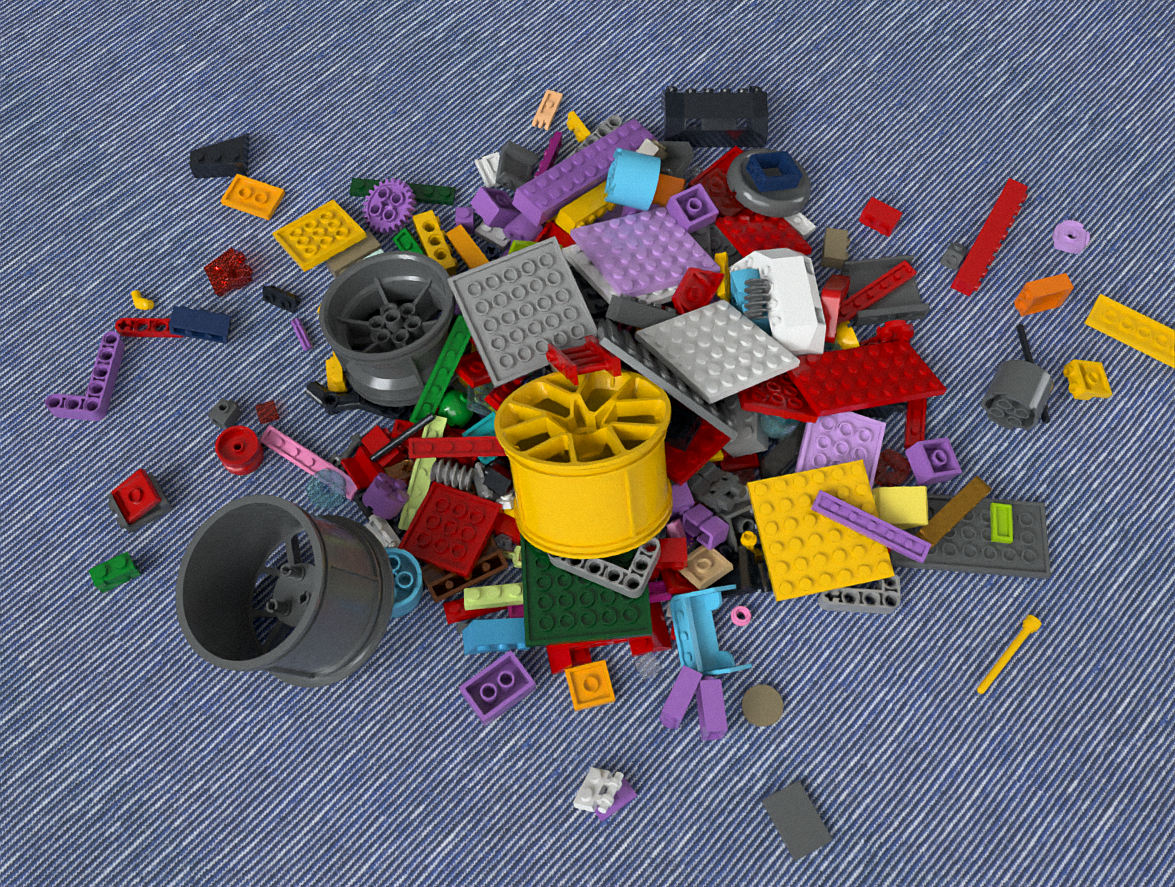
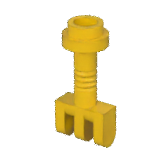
M746 531L741 536V544L755 553L756 565L758 564L757 560L759 562L764 560L763 553L758 548H754V545L757 543L756 535L751 531Z

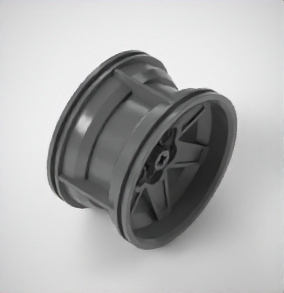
M391 251L370 256L342 272L332 282L323 296L319 309L321 330L338 358L352 388L361 397L372 403L391 407L417 404L457 318V315L454 313L456 300L447 282V279L450 277L442 265L426 255L410 251ZM442 311V314L438 320L431 321ZM468 341L462 356L471 353L472 343ZM368 347L362 352L354 350V348ZM455 371L447 388L460 377Z

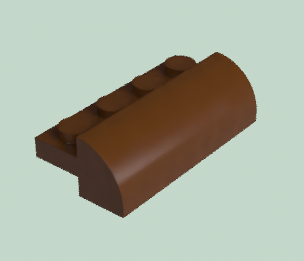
M490 535L469 578L431 564H427L420 569L427 590L434 603L437 604L463 591L465 588H469L508 569L509 566L492 535Z

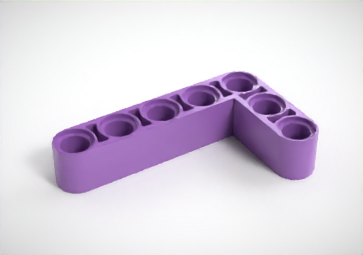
M108 331L102 337L86 396L51 394L46 398L45 405L55 417L100 421L106 416L125 350V344L117 332Z

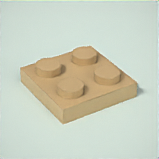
M701 545L688 554V567L678 571L699 590H704L733 570L731 562L714 548L709 550L704 545Z

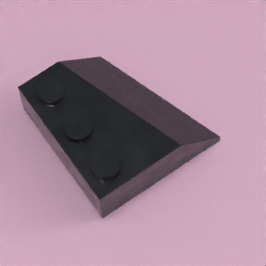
M249 133L190 151L189 166L194 178L235 177L236 174L247 176Z

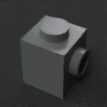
M221 397L208 416L214 425L225 430L233 426L242 414L238 408L239 405L231 399L227 401Z

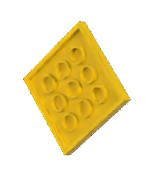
M334 200L327 202L272 233L275 240L304 272L367 237L365 231Z

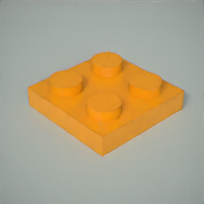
M605 660L565 669L575 712L615 702L616 699Z

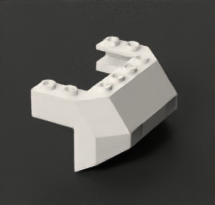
M788 248L759 250L752 252L729 267V272L742 269H758L760 278L768 280L763 282V284L769 286V288L764 289L763 292L769 294L764 298L768 301L766 308L768 309L767 313L772 332L770 337L795 357L823 354L826 323L810 257Z

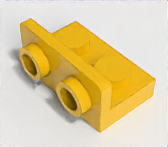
M333 351V357L326 360L328 390L335 393L347 392L345 373Z

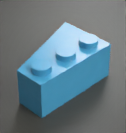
M524 618L473 620L462 631L465 655L495 651L504 652L517 648L520 651L530 649V647L525 646Z

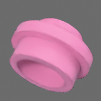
M737 606L731 612V620L737 626H745L751 620V612L744 606ZM742 614L744 619H739L737 615Z

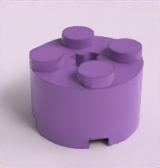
M520 213L503 229V233L510 239L511 246L513 240L533 242L543 228L541 225L536 227L524 214Z
M380 472L362 497L363 503L366 507L370 506L373 508L372 513L378 517L388 520L394 516L396 518L409 500V494H407V489L405 488L407 485L401 479H394Z

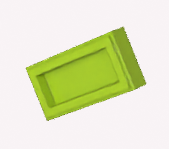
M991 503V542L1011 544L1013 542L1012 505Z

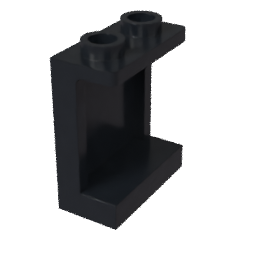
M747 548L739 549V554L732 555V558L726 556L725 558L732 563L733 570L706 588L736 584V589L721 592L722 599L758 592L755 553Z

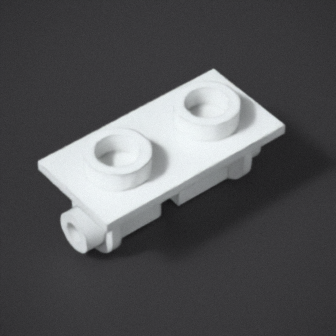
M375 514L371 515L369 523L365 526L378 538L384 548H398L401 541L386 519Z

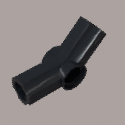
M316 380L310 382L304 391L309 398L323 407L329 415L338 414L340 411L360 409L361 398L357 392L336 394L326 389Z

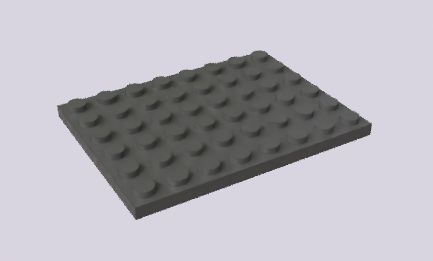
M601 318L597 326L600 345L734 440L739 434L736 429L737 425L731 418L729 410L726 409L727 406L724 405V401L720 399L709 404L656 356L650 353L639 341L635 342L629 332L624 329L622 331L617 329V324L609 318L606 320Z

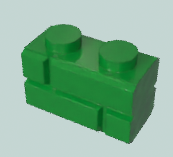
M128 551L89 569L95 587L102 593L141 575L134 557Z

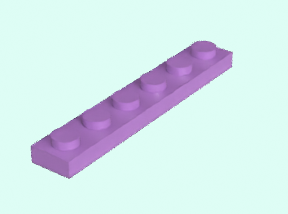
M822 490L818 491L811 506V510L919 563H924L931 546L930 543Z

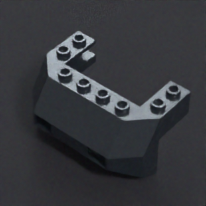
M666 86V89H662L661 110L664 112V141L689 142L691 148L765 146L768 136L767 91L762 90V87L749 86V89L738 88L737 92H731L729 88H721L720 92H714L712 88H705L703 92H696V89L688 88L686 92H681L676 86ZM686 119H702V127H686ZM737 119H747V127H736Z

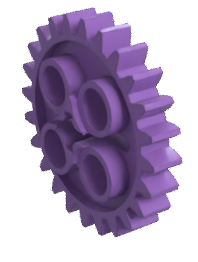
M394 178L391 181L386 179L385 184L380 181V186L374 185L375 190H369L371 195L365 196L368 201L363 202V205L366 206V208L362 209L365 213L363 215V218L366 219L365 223L379 234L386 235L388 232L392 235L393 230L398 233L399 227L404 229V223H410L408 217H413L411 211L416 210L412 206L417 203L414 200L416 196L412 193L413 190L405 182Z

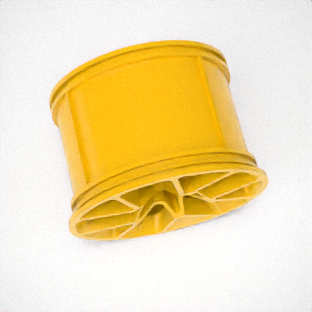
M621 369L622 376L613 377L606 370L578 375L579 385H574L562 373L555 372L521 386L510 394L499 407L494 420L496 438L504 448L510 461L515 490L514 514L516 524L522 536L536 548L552 555L573 559H596L614 556L645 544L655 537L669 521L673 509L671 483L667 477L664 439L671 419V404L666 392L645 376Z

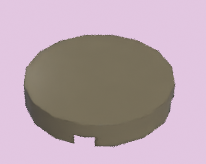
M759 684L751 687L745 692L741 701L744 717L749 723L757 727L772 726L780 719L783 713L781 695L768 685Z

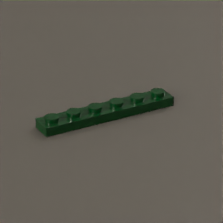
M352 178L349 190L350 196H370L369 190L374 191V185L380 186L379 182L382 180ZM406 183L413 190L412 193L416 196L414 198L416 202L454 205L455 187Z

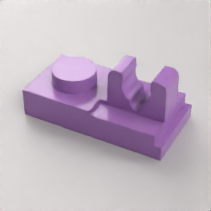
M626 778L622 779V786L619 791H616L613 797L614 802L611 807H608L606 813H601L598 810L599 805L597 806L595 813L601 822L637 797V794Z

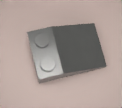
M751 500L735 503L730 512L723 509L719 513L715 511V516H718L730 525L724 544L731 547V551L736 553L739 552V549L746 548L741 544V536L746 531L753 532L757 537V543L761 542Z

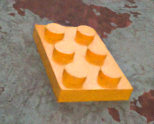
M236 174L220 201L222 205L270 220L284 197L285 191L284 189Z

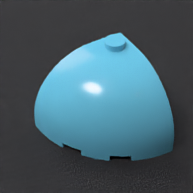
M742 269L730 272L731 305L743 315L745 311L749 310L744 308V304L749 303L744 300V297L750 295L744 292V289L749 287L744 282L749 279H761L758 269ZM767 311L763 312V315L768 316ZM769 317L768 319H749L769 336H772Z

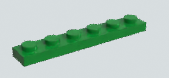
M460 314L457 315L410 416V422L417 423L430 412L435 414L465 350L471 334L463 316Z

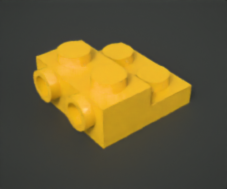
M1074 359L1064 366L1063 374L1069 381L1068 389L1073 394L1074 399L1090 400L1093 397L1109 398L1113 395L1102 362Z

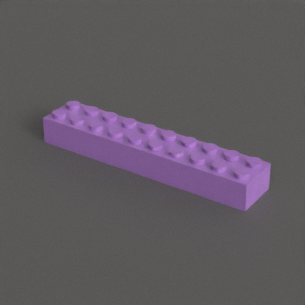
M632 119L517 188L512 204L538 227L557 215L560 209L607 180L609 167H611L612 161L615 160L613 154L617 147L636 152L646 138L650 140L656 139L657 141L658 139L637 120Z

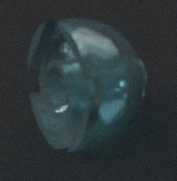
M760 413L759 417L761 429L768 437L777 439L787 438L793 434L800 422L794 419H784L779 416H768Z

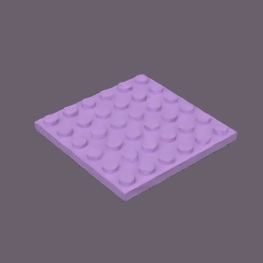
M665 207L570 230L572 239L619 296L622 293L633 298L677 286L689 267L720 273L721 268L672 218Z

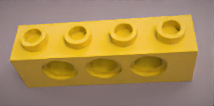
M433 210L414 215L412 217L414 228L426 256L442 265L450 278L452 275H457L456 268H458L456 258L451 256L453 252L450 244L445 242L447 240L445 231L440 230L439 226H441L439 217L434 215Z

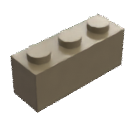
M370 231L365 232L366 238L325 261L327 269L335 279L350 266L382 249L380 243Z

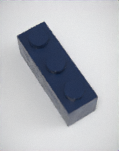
M174 306L169 323L170 334L227 344L231 329V316L225 313L208 312L204 309L196 310L186 306Z

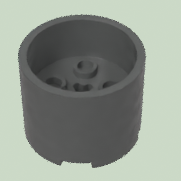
M1007 360L999 365L981 402V407L988 413L987 417L999 426L1010 430L1013 427L1024 428L1026 431L1036 427L1054 388L1053 379L1044 369L1033 363L1023 360Z

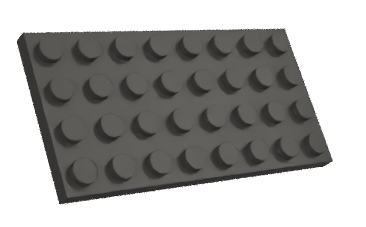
M927 494L928 521L955 496ZM983 498L928 551L924 563H919L891 550L889 557L892 567L1049 579L1051 572L1045 503ZM991 503L1012 505L1013 542L1011 544L991 542ZM923 526L903 529V531L915 536Z

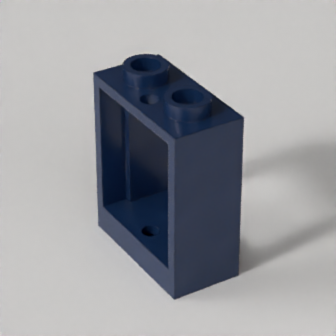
M788 151L753 154L746 165L747 172L760 192L797 188L802 177L801 171ZM778 168L782 175L767 177L763 169Z

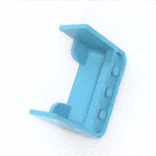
M736 584L672 597L670 610L681 668L685 665L703 674L702 677L752 668L751 663L735 666L733 655L729 651H719L711 611L720 608L722 604L721 592L736 589Z

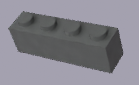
M621 293L620 297L612 295L605 317L645 329L680 315L676 314V309L665 307L664 310L661 309L662 305L653 302L650 305H646L647 301L636 298L633 301L631 300L632 296Z

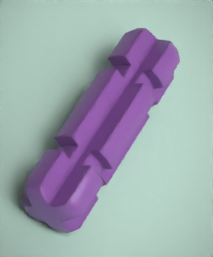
M299 318L291 320V325L303 350L308 351L312 349L313 345Z

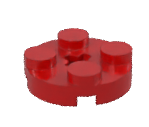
M905 320L885 322L884 327L880 329L879 326L876 329V337L880 344L902 340L910 343V339L914 336L913 324H906Z

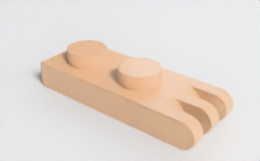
M546 90L533 119L532 126L536 127L539 122L538 128L542 129L544 124H546L545 130H549L563 99L562 93Z

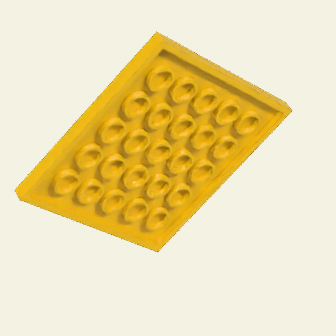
M863 459L747 483L776 602L895 576L886 546L811 510L818 491L822 490L879 518Z

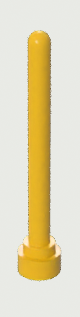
M1033 615L1026 616L1023 620V629L977 687L978 693H985L1030 633L1037 632L1042 625L1039 619Z

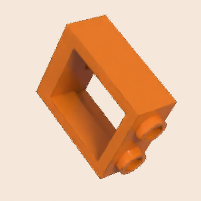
M1067 273L1027 282L1014 301L1015 308L1019 311L1021 317L1061 307L1074 289Z

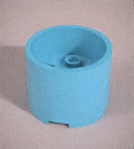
M617 147L613 154L615 160L612 161L607 175L605 193H608L604 201L648 211L658 183L660 158Z
M385 547L384 549L389 557L395 581L391 618H396L408 614L418 605L423 593L422 573L417 560L409 552L403 549Z

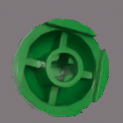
M452 389L444 393L438 405L439 410L437 413L440 417L447 418V424L454 427L456 424L460 426L459 428H463L472 419L475 408L468 393Z

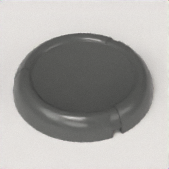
M753 148L739 154L728 168L727 183L732 193L737 192L735 198L741 204L756 213L777 218L793 216L805 208L811 195V183L805 169L794 158L792 159L802 173L797 188L760 192L746 170L749 158L753 154L780 151L767 148ZM778 168L763 169L767 177L782 175Z

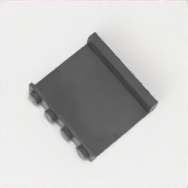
M914 255L885 256L877 259L867 258L865 260L844 262L841 275L851 276L847 298L904 260L911 265ZM913 277L868 309L857 311L853 320L855 326L882 324L892 320L909 321L925 319L930 308L928 303L922 304L916 281Z

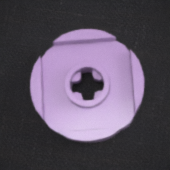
M1066 220L1061 224L1059 223L1053 231L1054 247L1068 253L1079 254L1089 243L1090 234L1088 230L1086 232L1083 229L1084 226L1081 223ZM1071 234V235H1072V238H1075V239L1069 238L1068 235Z

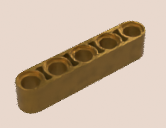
M977 475L929 520L928 525H924L915 536L930 543V549L933 548L992 488Z

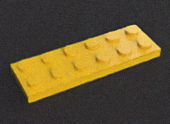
M1102 294L1097 297L1084 324L1175 368V330Z

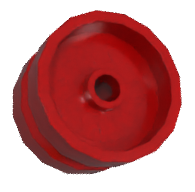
M241 425L231 426L225 429L215 442V452L225 469L231 474L247 475L257 470L262 464L264 449L255 432L248 427Z

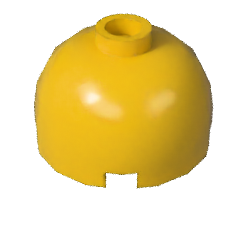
M849 320L838 325L835 343H829L832 351L860 346L853 328H848L847 326L850 324Z

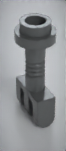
M358 433L350 436L352 442L341 456L334 453L328 461L345 473L346 470L342 467L341 460L349 458L358 445H364L361 442L363 437Z

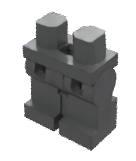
M708 461L698 471V475L695 474L687 482L694 501L700 504L704 503L707 507L714 508V511L718 513L722 509L730 512L735 505L733 498L736 496L741 499L747 494L746 487L739 482L738 476L718 469L711 461Z

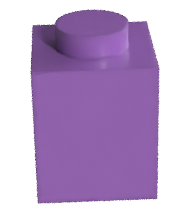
M457 207L455 215L456 227L461 224L468 234H475L474 208Z

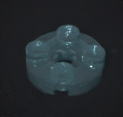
M322 469L310 478L306 486V493L315 506L326 509L335 508L346 497V481L340 473ZM330 484V493H324L323 487Z

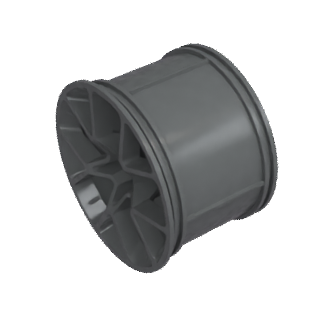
M250 495L236 499L218 509L201 525L193 536L184 553L177 576L176 611L181 630L187 642L201 658L210 664L223 669L241 672L267 671L277 679L293 686L305 688L324 687L337 683L353 674L372 656L379 646L388 628L393 610V570L381 542L361 523L338 515L316 516L308 513L305 509L291 501L273 495ZM306 531L314 553V564L302 563L298 542V533ZM284 542L288 563L283 564L280 570L266 567L265 562L269 556ZM265 573L279 577L273 591V599L266 603V610L253 609V595L257 593L255 586L259 575ZM278 618L277 623L262 645L256 635L253 619ZM290 627H296L288 638L282 642Z

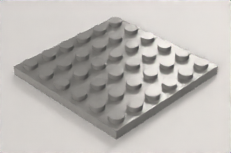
M555 236L447 279L494 388L533 373L542 367L545 368L551 365L546 358L549 343H552L559 350L582 346L586 343L585 336L593 335L599 339L596 325Z

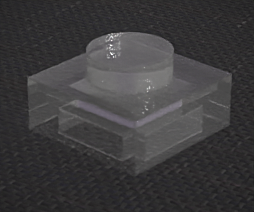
M652 652L647 653L633 663L644 681L662 671L661 665Z

